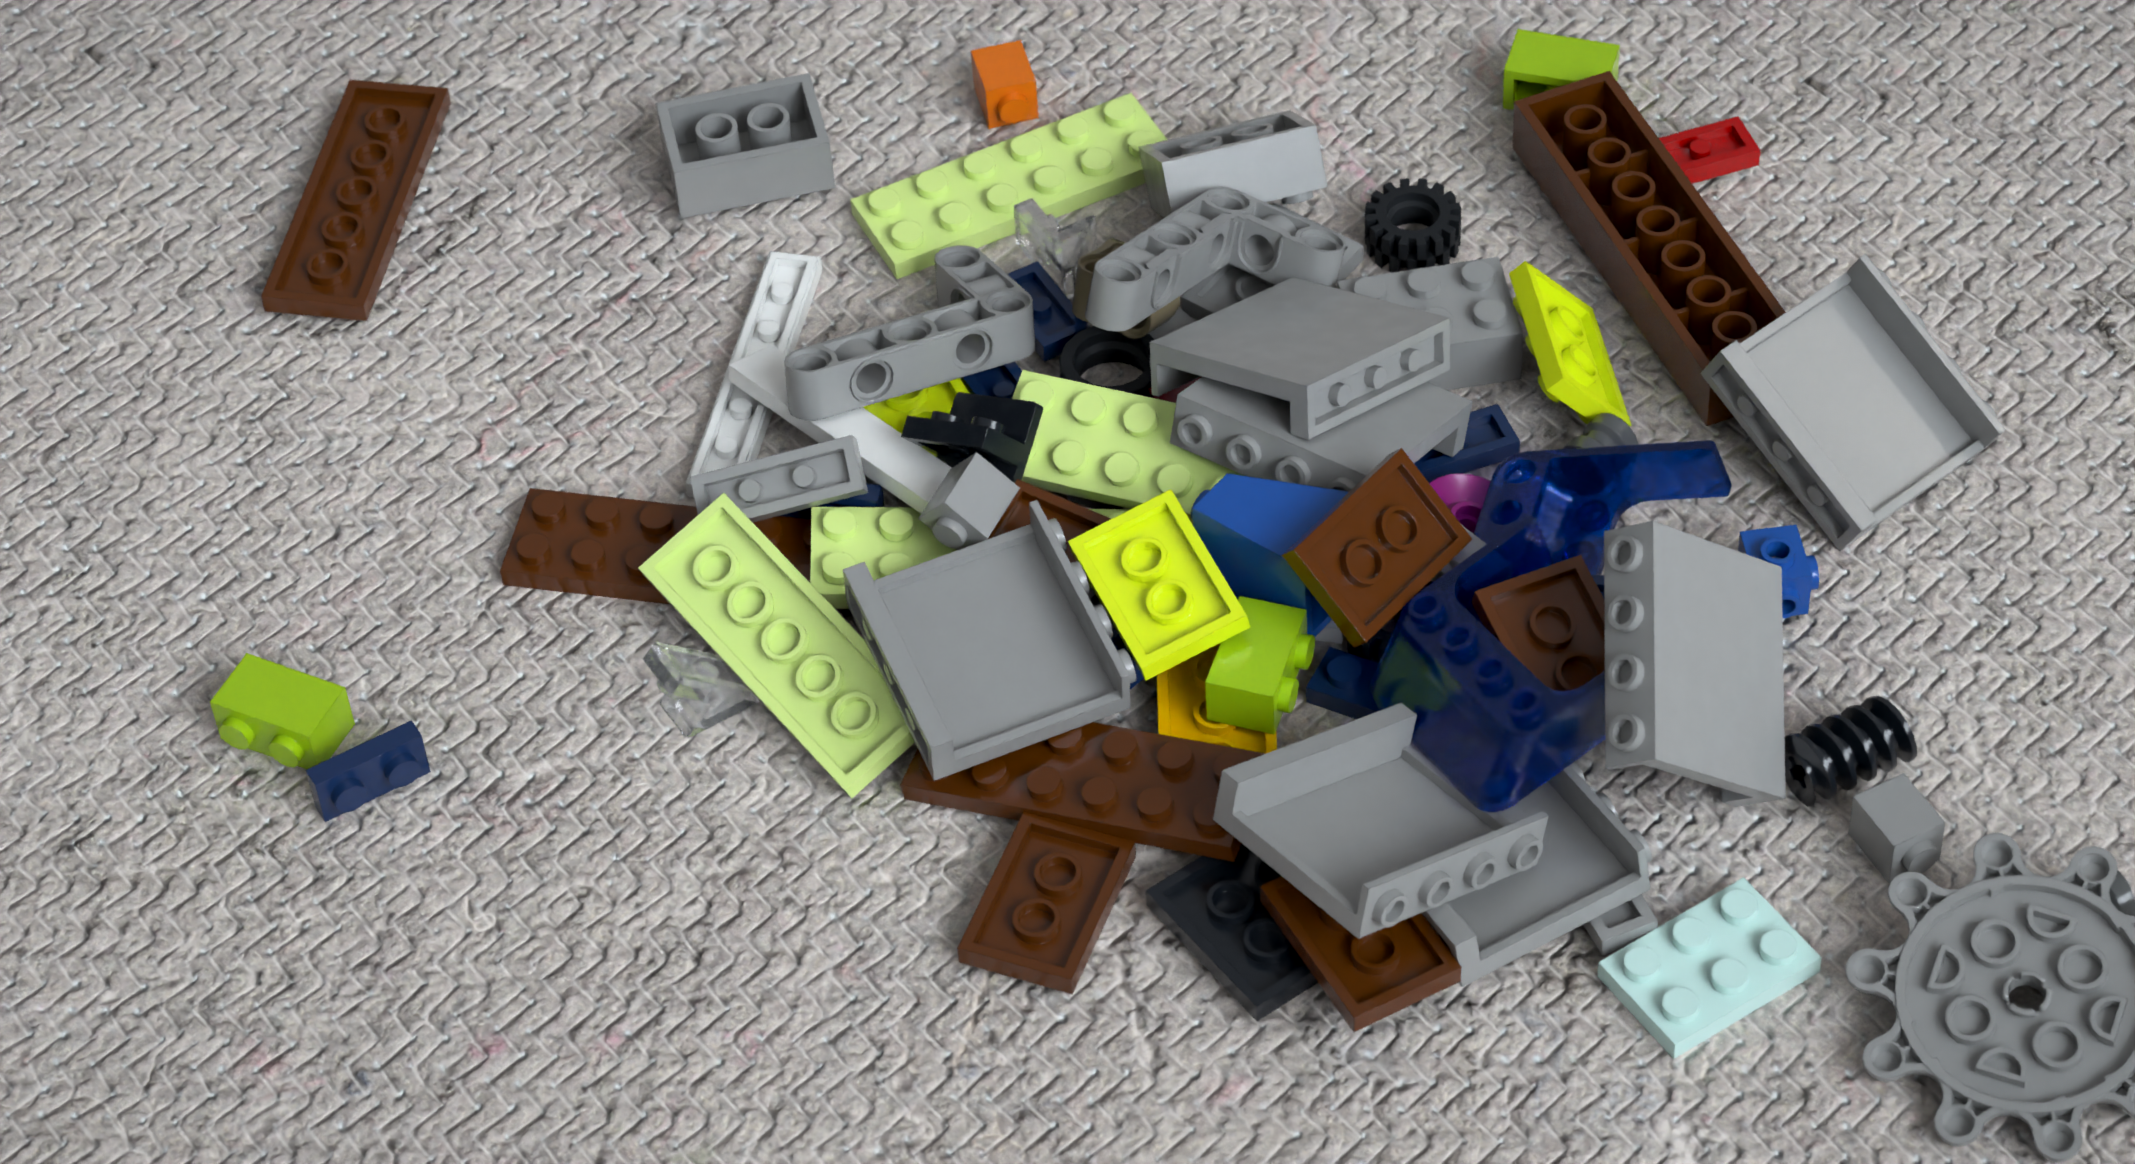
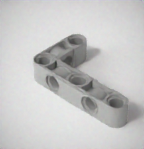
M1212 188L1130 239L1095 264L1085 318L1089 323L1103 330L1126 331L1227 264L1275 285L1295 277L1336 288L1346 243L1340 235L1240 191L1229 188Z
M965 245L944 248L935 255L934 259L937 309L800 348L785 357L788 410L792 416L802 420L825 419L1024 359L1035 351L1033 299L1027 291L977 248Z

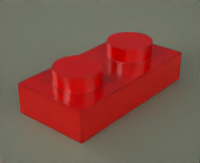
M1739 116L1659 138L1692 184L1759 165L1760 148Z

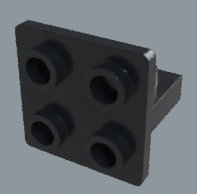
M959 392L955 395L950 414L933 411L931 419L907 416L901 437L936 454L938 459L952 468L977 452L1015 483L1017 479L1022 480L1043 407L1033 401Z

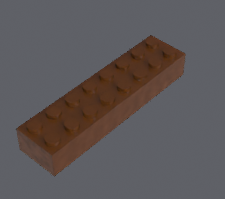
M1610 71L1514 101L1512 148L1705 425L1710 426L1733 418L1732 413L1700 373L1722 349L1736 340L1740 344L1786 313Z

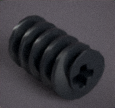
M1871 696L1866 698L1861 705L1847 707L1841 715H1830L1821 724L1806 726L1801 731V734L1791 733L1786 735L1785 781L1800 802L1808 807H1814L1816 800L1815 791L1823 799L1830 800L1837 794V784L1844 790H1851L1857 785V775L1865 781H1870L1877 776V766L1883 771L1890 772L1897 766V757L1903 762L1909 763L1917 757V745L1908 722L1890 701L1881 696Z

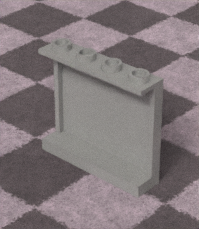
M1866 254L1861 256L1846 273L1740 344L1736 340L1722 349L1700 373L1839 551L1845 549L1980 454L2006 430L1998 421L1995 411L1990 404L1978 396L1963 377L1960 367L1955 360L1943 352L1928 333L1925 323L1920 316L1908 308L1893 289L1888 276L1881 269L1877 268Z
M1292 277L1151 341L1152 395L1160 396L1202 376L1290 401L1291 435L1309 440L1449 371L1450 318Z
M1201 377L1177 395L1170 443L1245 476L1351 491L1383 459L1400 448L1405 451L1413 463L1431 449L1454 457L1464 447L1473 401L1425 382L1307 440L1291 435L1290 401Z
M1038 500L1029 502V525L885 577L873 580L865 562L843 569L847 605L934 781L1131 708L1130 683L1136 682V672L1132 660L1124 648L1116 650L1111 640L1113 637L1112 626L1104 607L1101 604L1093 606L1087 595L1090 593V588L1083 567L1078 561L1070 563L1065 553L1067 544L1059 522L1056 518L1047 519Z
M1656 521L1604 531L1606 768L1613 770L1643 764L1722 788V803L1736 807L1786 799L1782 567Z
M1402 703L1222 770L1213 816L1215 822L1358 939L1386 927L1394 926L1400 921L1429 909L1437 908L1472 891L1483 889L1489 884L1520 871H1526L1532 866L1537 865L1543 851L1542 842L1549 816L1541 811L1514 823L1505 819L1411 746L1417 714Z
M1517 706L1509 710L1513 736L1444 770L1511 823L1541 811L1549 816L1542 842L1543 851L1537 865L1532 866L1526 871H1520L1489 884L1483 889L1472 891L1448 901L1437 908L1422 912L1462 967L1461 982H1458L1461 987L1651 890L1647 863L1651 862L1652 854L1643 835L1637 829L1629 830L1621 822L1610 799L1604 793L1597 795L1586 783L1582 770L1572 758L1564 759L1557 750L1546 751L1534 725ZM1538 804L1527 813L1523 812V809Z

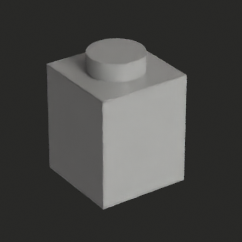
M976 452L950 469L918 519L932 530L933 535L939 542L947 547L959 550L989 538L1020 487Z
M1904 773L1853 796L1848 834L1888 883H1891L1894 877L1903 872L1923 873L1932 867L1936 861L1940 860L1945 822Z

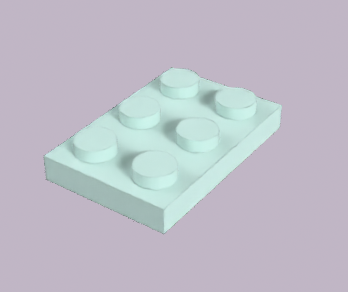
M1743 877L1599 961L1597 977L1666 1052L1675 1059L1819 973L1822 957Z

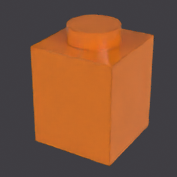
M1021 40L971 50L974 90L988 128L991 129L1038 119L1036 79Z

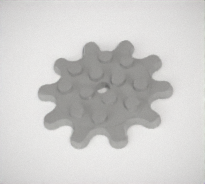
M1991 833L1984 835L1977 841L1974 847L1976 874L1972 881L1963 888L1955 890L1944 889L1935 885L1925 875L1913 871L1903 872L1891 881L1888 890L1889 901L1894 909L1906 919L1909 925L1908 938L1901 946L1892 950L1869 948L1856 951L1849 957L1846 964V978L1851 986L1861 993L1878 996L1889 1001L1896 1011V1021L1893 1027L1885 1034L1875 1037L1867 1043L1863 1050L1862 1061L1865 1070L1873 1078L1882 1082H1891L1904 1076L1915 1074L1928 1076L1935 1080L1941 1086L1943 1093L1942 1103L1934 1119L1935 1131L1940 1139L1947 1144L1955 1147L1966 1146L1979 1137L1984 1125L1989 1120L1998 1116H2009L2020 1119L2029 1126L2036 1149L2044 1158L2052 1162H2063L2077 1155L2082 1146L2080 1116L2088 1106L2098 1103L2113 1104L2135 1118V916L2122 913L2111 902L2109 892L2110 887L2115 881L2118 867L2113 855L2104 848L2096 846L2085 847L2077 851L2072 857L2069 866L2062 873L2044 877L2034 874L2026 868L2021 858L2019 846L2010 836L2003 833ZM2032 986L2040 991L2044 997V1002L2036 1012L2033 1009H2022L2014 1003H2009L2010 992L2016 987Z

